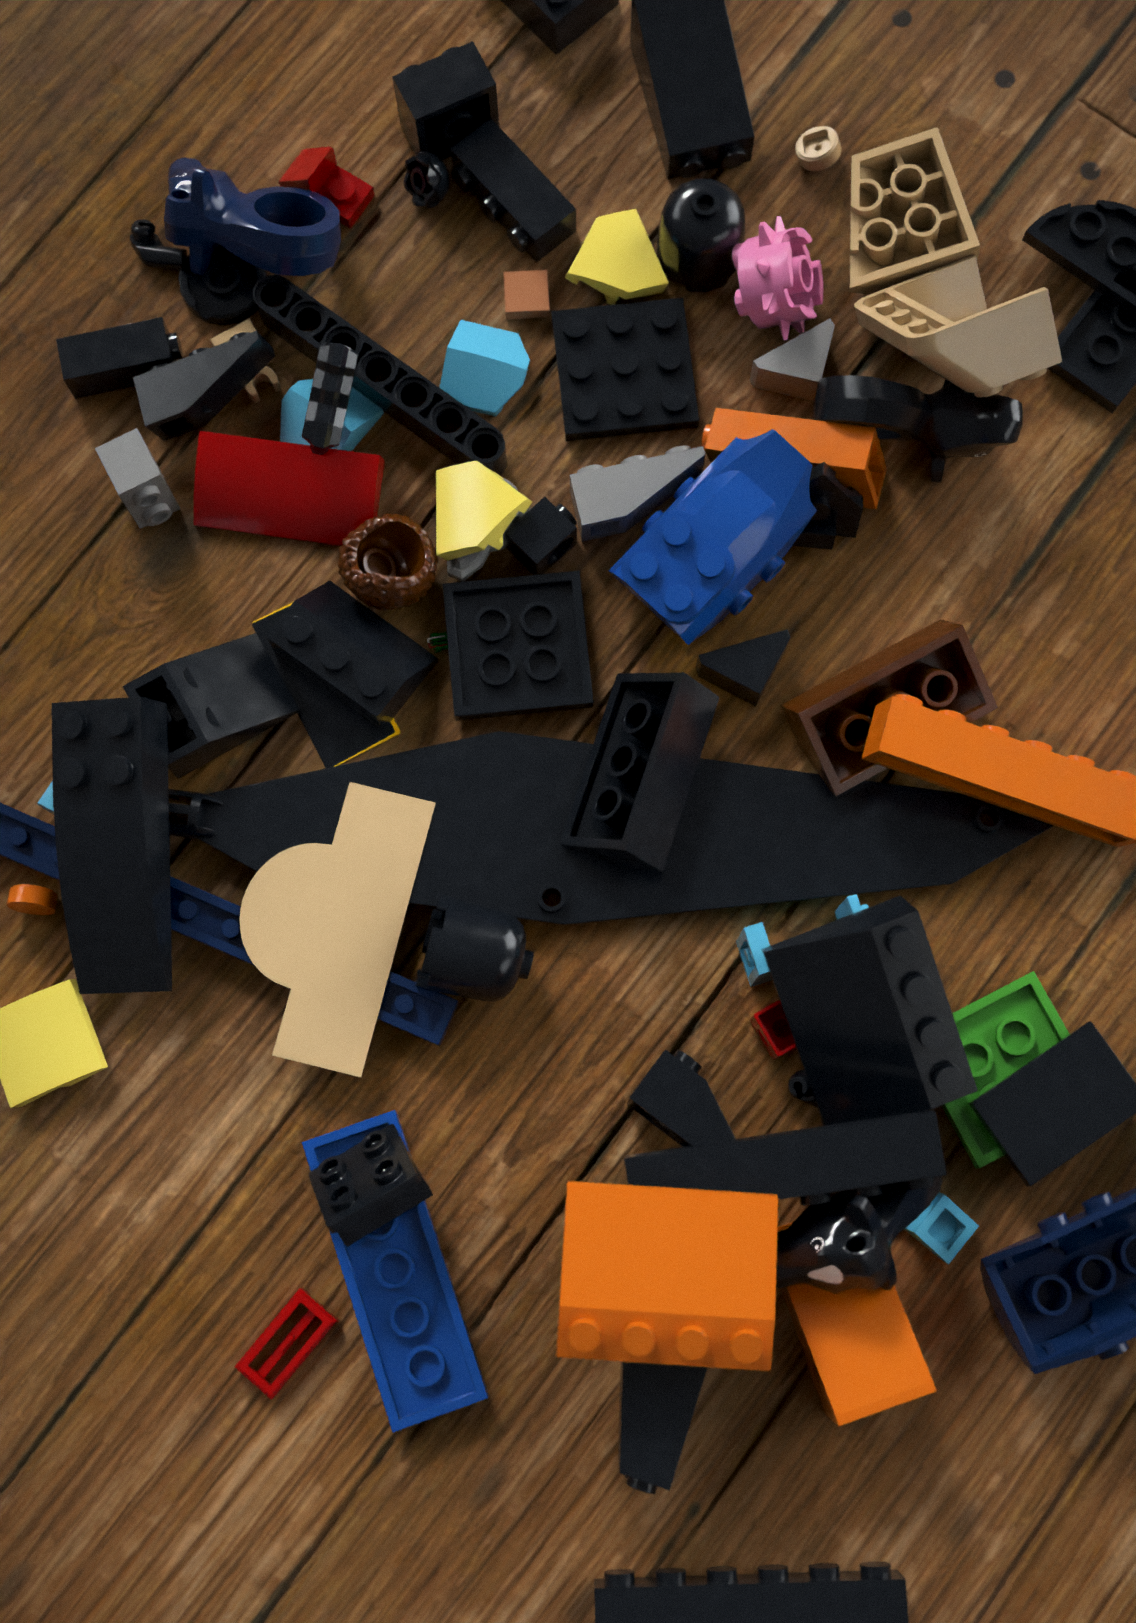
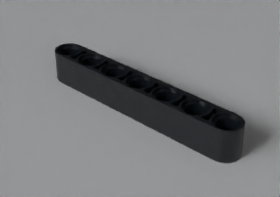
M270 274L257 281L253 288V298L262 323L269 330L315 363H317L320 346L327 343H341L350 347L358 355L352 385L354 389L454 463L462 464L478 461L501 476L507 466L506 445L503 434L497 428L285 277ZM284 300L280 306H268L272 301ZM307 325H319V327L314 331H302L303 328ZM379 373L390 375L389 378L382 382L371 381V378ZM413 398L425 400L421 406L415 408L405 405ZM448 423H456L461 426L453 433H445L440 430L441 427ZM484 448H491L497 452L488 459H481L475 455Z

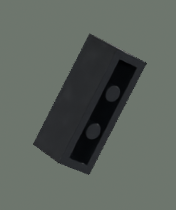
M491 118L451 148L453 165L451 175L462 191L468 192L470 190L479 200L481 210L491 222L495 223L498 220L507 230L510 242L519 252L523 253L526 251L537 263L576 232V208Z

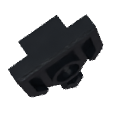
M825 462L813 467L809 491L810 501L817 509V512L792 546L832 550L836 536L856 538L863 511V496L853 487H846L836 479L835 471Z

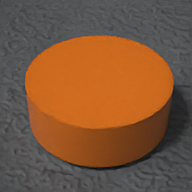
M18 884L9 889L7 907L25 914L52 915L56 910L58 895L55 891L46 887Z

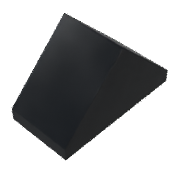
M788 629L698 655L696 664L698 677L756 706L787 649L790 640Z

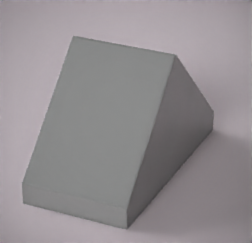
M828 319L754 360L750 375V382L753 387L814 402L818 382L822 379L835 327L832 320Z

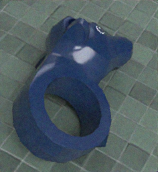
M184 157L177 159L171 164L168 173L169 193L166 197L164 213L166 239L174 245L189 247L191 272L202 276L209 266L215 248L220 244L248 263L279 275L306 276L318 274L334 265L341 244L339 209L330 199L314 191L292 187L262 188L245 194L238 190L226 172L205 168L197 159Z

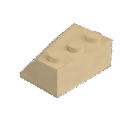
M938 127L852 156L850 292L870 295L970 255L976 256V260H978L980 243Z

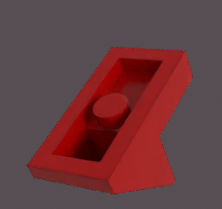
M330 146L303 149L279 180L280 187L310 190L330 199L339 209L340 223L350 229L375 197L373 186L337 166L334 149Z

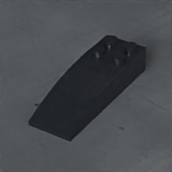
M141 696L51 703L53 809L56 853L69 946L79 993L103 994L172 991L167 704Z

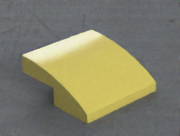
M69 979L0 1008V1080L10 1108L22 1107L58 1088L72 1086L108 1068L83 997L79 993L76 979Z

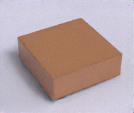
M547 270L503 272L506 320L550 317Z

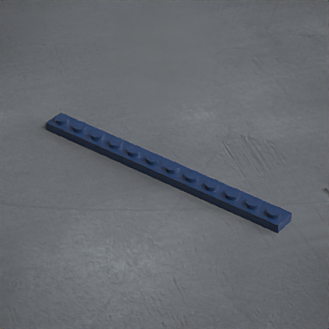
M0 803V856L60 881L55 826ZM170 876L171 930L255 966L249 958L241 938V907ZM390 971L377 1020L440 1047L459 1001L436 991L415 987L414 981Z

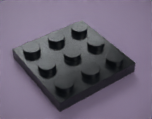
M683 298L551 311L566 441L698 428L699 415Z
M580 571L443 584L455 721L593 708Z

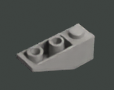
M677 446L669 449L664 455L650 458L644 455H635L624 459L621 464L608 467L597 464L589 465L579 469L576 474H571L570 495L581 541L627 532L673 496L685 480L690 477L696 478L703 472L705 460L704 447L691 449L690 446Z

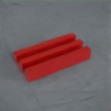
M303 1287L294 1294L234 1366L271 1400L277 1396L339 1321L318 1300L313 1299L309 1295L310 1293ZM303 1304L308 1311L259 1370L253 1369L250 1366L298 1307ZM317 1316L322 1321V1324L274 1382L270 1384L265 1379Z

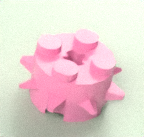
M777 216L774 230L765 221L760 222L759 236L747 238L743 243L736 244L732 250V260L738 271L740 288L735 291L734 296L735 306L741 317L749 315L751 321L758 328L779 326L783 340L786 341L788 340L790 325L798 333H802L805 329V321L817 317L813 310L814 306L823 303L824 283L820 260L811 261L805 244H809L813 240L804 228L796 227L785 230L781 216Z

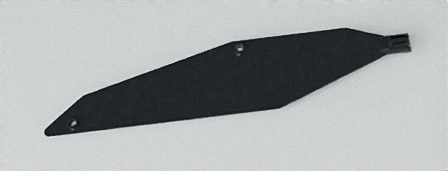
M502 731L209 794L169 789L170 836L201 840L255 871H258L276 854L293 846L307 843L332 845L350 782L435 802L434 812L409 900L410 904L436 907L437 896L442 894L505 912L518 919L561 925L950 885L1054 826L956 792L865 780L835 796L819 774L700 758L663 872L628 869L559 845L593 744ZM980 814L991 816L994 825H984L980 819ZM548 893H556L561 901L558 905L550 907L543 902V897Z

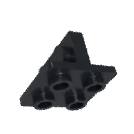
M390 1124L382 1130L369 1133L360 1143L338 1156H332L324 1160L318 1168L311 1171L308 1175L326 1226L331 1233L337 1232L347 1247L433 1196L429 1184L407 1151L394 1124Z

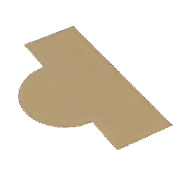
M350 782L332 845L307 843L288 848L269 859L250 881L240 909V933L244 948L252 963L264 976L277 984L291 989L272 1056L362 1077L434 812L435 802Z

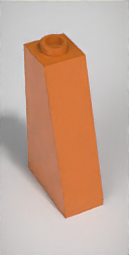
M715 408L712 423L706 424L703 430L702 446L712 463L736 437L742 440L750 439L773 429L809 460L813 467L825 462L835 471L836 479L846 487H853L863 496L864 508L877 510L887 467L876 427Z

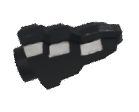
M327 343L320 346L302 437L310 443L312 452L319 455L325 454L329 448L339 446L353 385L358 355L353 349L341 343Z

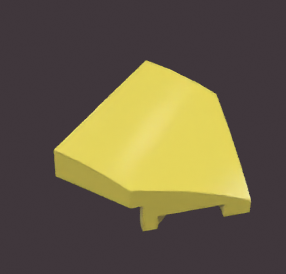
M636 209L597 217L565 276V279L576 285L581 280L603 293L607 303L610 305H614L619 296L623 299L662 294L669 284Z
M478 461L466 462L436 470V555L449 561L483 551L488 545L500 550L503 546V533L518 511L525 514L532 501L503 480L500 475Z

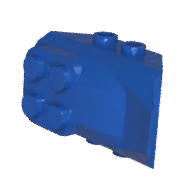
M773 429L750 439L742 440L736 437L696 480L690 477L680 485L673 496L676 501L664 513L658 510L646 521L642 527L644 534L610 568L609 572L687 645L691 644L720 623L730 612L734 616L738 615L752 600L753 595L750 591L762 579L766 583L771 581L783 568L785 561L782 558L817 512V509L810 501L809 491L813 465Z

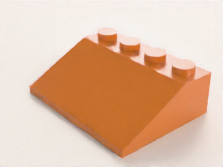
M567 1181L556 1357L771 1371L775 1324L778 1195Z

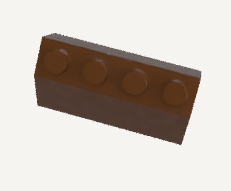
M940 619L780 705L799 747L833 795L837 796L887 769L861 758L875 706L897 694L910 695L920 699L923 702V707L935 711L952 710L966 716V722L969 723L998 708L963 625Z

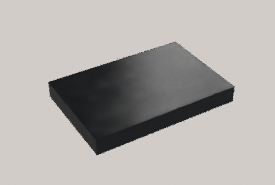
M1089 1021L968 1104L1026 1187H1029L1136 1113V1083L1094 1024Z

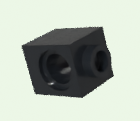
M544 496L505 532L506 548L533 575L544 574L577 544L576 519L566 507L561 504L554 506Z

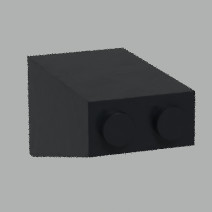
M632 0L630 48L667 179L676 177L692 178L703 171L721 167L732 169L742 165L744 162L751 161L755 136L725 0Z
M620 1361L618 1466L619 1473L627 1478L626 1484L649 1494H656L657 1487L670 1491L707 1367Z

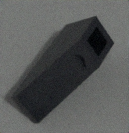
M257 331L251 333L242 332L232 336L225 343L212 348L196 349L188 357L170 364L161 363L149 368L148 372L133 377L145 427L163 441L205 427L275 357L273 347Z

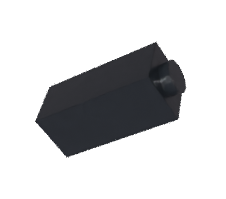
M163 317L56 339L63 380L75 399L135 387L133 377L148 372L149 368L161 363L170 364L176 360L183 359L179 336L177 332H169Z

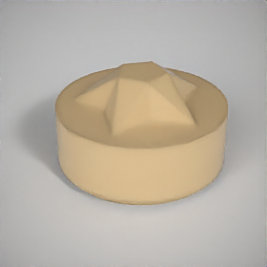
M827 126L814 127L803 133L798 139L795 148L801 166L809 171H821L829 168L839 159L842 151L836 131Z

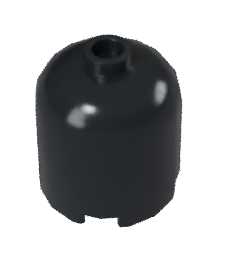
M694 179L681 184L669 195L661 212L657 237V257L666 278L670 276L675 282L685 285V289L689 292H710L728 283V278L737 271L732 260V250L736 244L743 243L745 237V210L738 194L727 184L714 179Z
M438 894L436 909L433 908L423 943L422 953L426 954L422 969L417 971L415 987L481 1001L495 1002L504 999L512 992L518 978H528L532 966L534 951L525 949L526 933L523 925L517 918L505 912Z

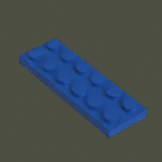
M393 1110L302 1142L310 1171L318 1168L327 1158L338 1156L360 1143L369 1133L382 1130L390 1124L395 1125L410 1154L397 1111ZM426 1200L348 1247L337 1232H330L392 1432L489 1398Z

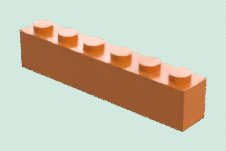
M897 694L875 706L861 759L1115 847L1136 843V776L1134 774L1120 770L1108 772L1094 767L1095 762L1083 756H1062L1052 752V746L1047 743L1035 740L1023 742L1009 737L1010 733L1008 730L998 726L983 725L980 727L966 722V716L952 710L935 711L923 707V702L920 699L910 695Z

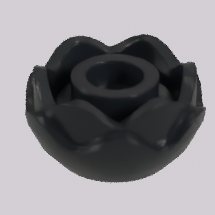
M425 151L415 152V156L405 161L407 173L403 181L404 187L412 195L414 205L426 206V209L437 206L445 198L450 184L449 173L445 164L434 154Z

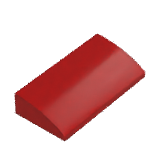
M199 431L194 479V526L342 546V540L348 537L351 531H354L366 520L377 517L385 461L380 455L329 448L325 454L319 455L313 453L309 445Z

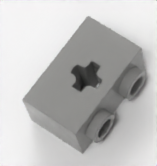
M137 428L95 448L119 497L140 529L147 525H159L168 520L173 512L180 509L157 462Z

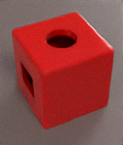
M779 1000L758 1011L750 1019L751 1024L773 1060L796 1048L791 1032L785 1038L777 1037L773 1033L772 1026L774 1022L779 1019L786 1020Z

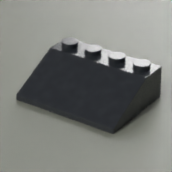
M901 895L761 949L824 1126L930 1110L978 1091L919 911Z

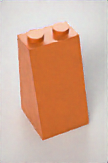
M793 1222L778 1226L777 1232L787 1229ZM806 1283L781 1288L825 1415L835 1424L841 1426L937 1392L895 1286L891 1290H885L882 1287L876 1290H866L858 1287L837 1294Z

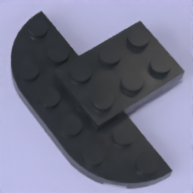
M1097 200L1095 205L1073 207L1069 203L1041 216L1026 230L1022 241L1094 289L1090 297L1058 336L1062 362L1047 369L1113 414L1136 384V209L1128 205L1106 200Z

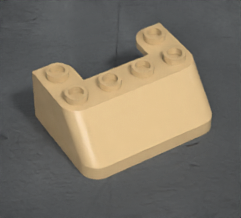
M974 255L967 256L867 295L854 304L859 325L962 390L974 393L976 397H988L997 394L1003 389L1002 385L1018 379L1031 380L1038 378L1046 373V368L1062 362L1048 289L1042 287L987 309L977 260Z

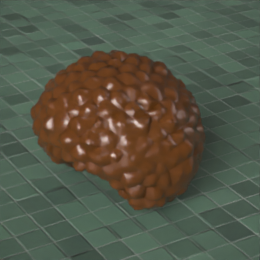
M385 513L382 517L366 520L354 531H351L348 537L342 540L343 545L338 549L341 555L338 563L339 575L344 579V585L357 599L367 606L375 607L377 610L386 611L395 608L401 609L404 606L410 607L412 603H417L420 597H425L436 578L438 563L436 548L426 531L405 515Z

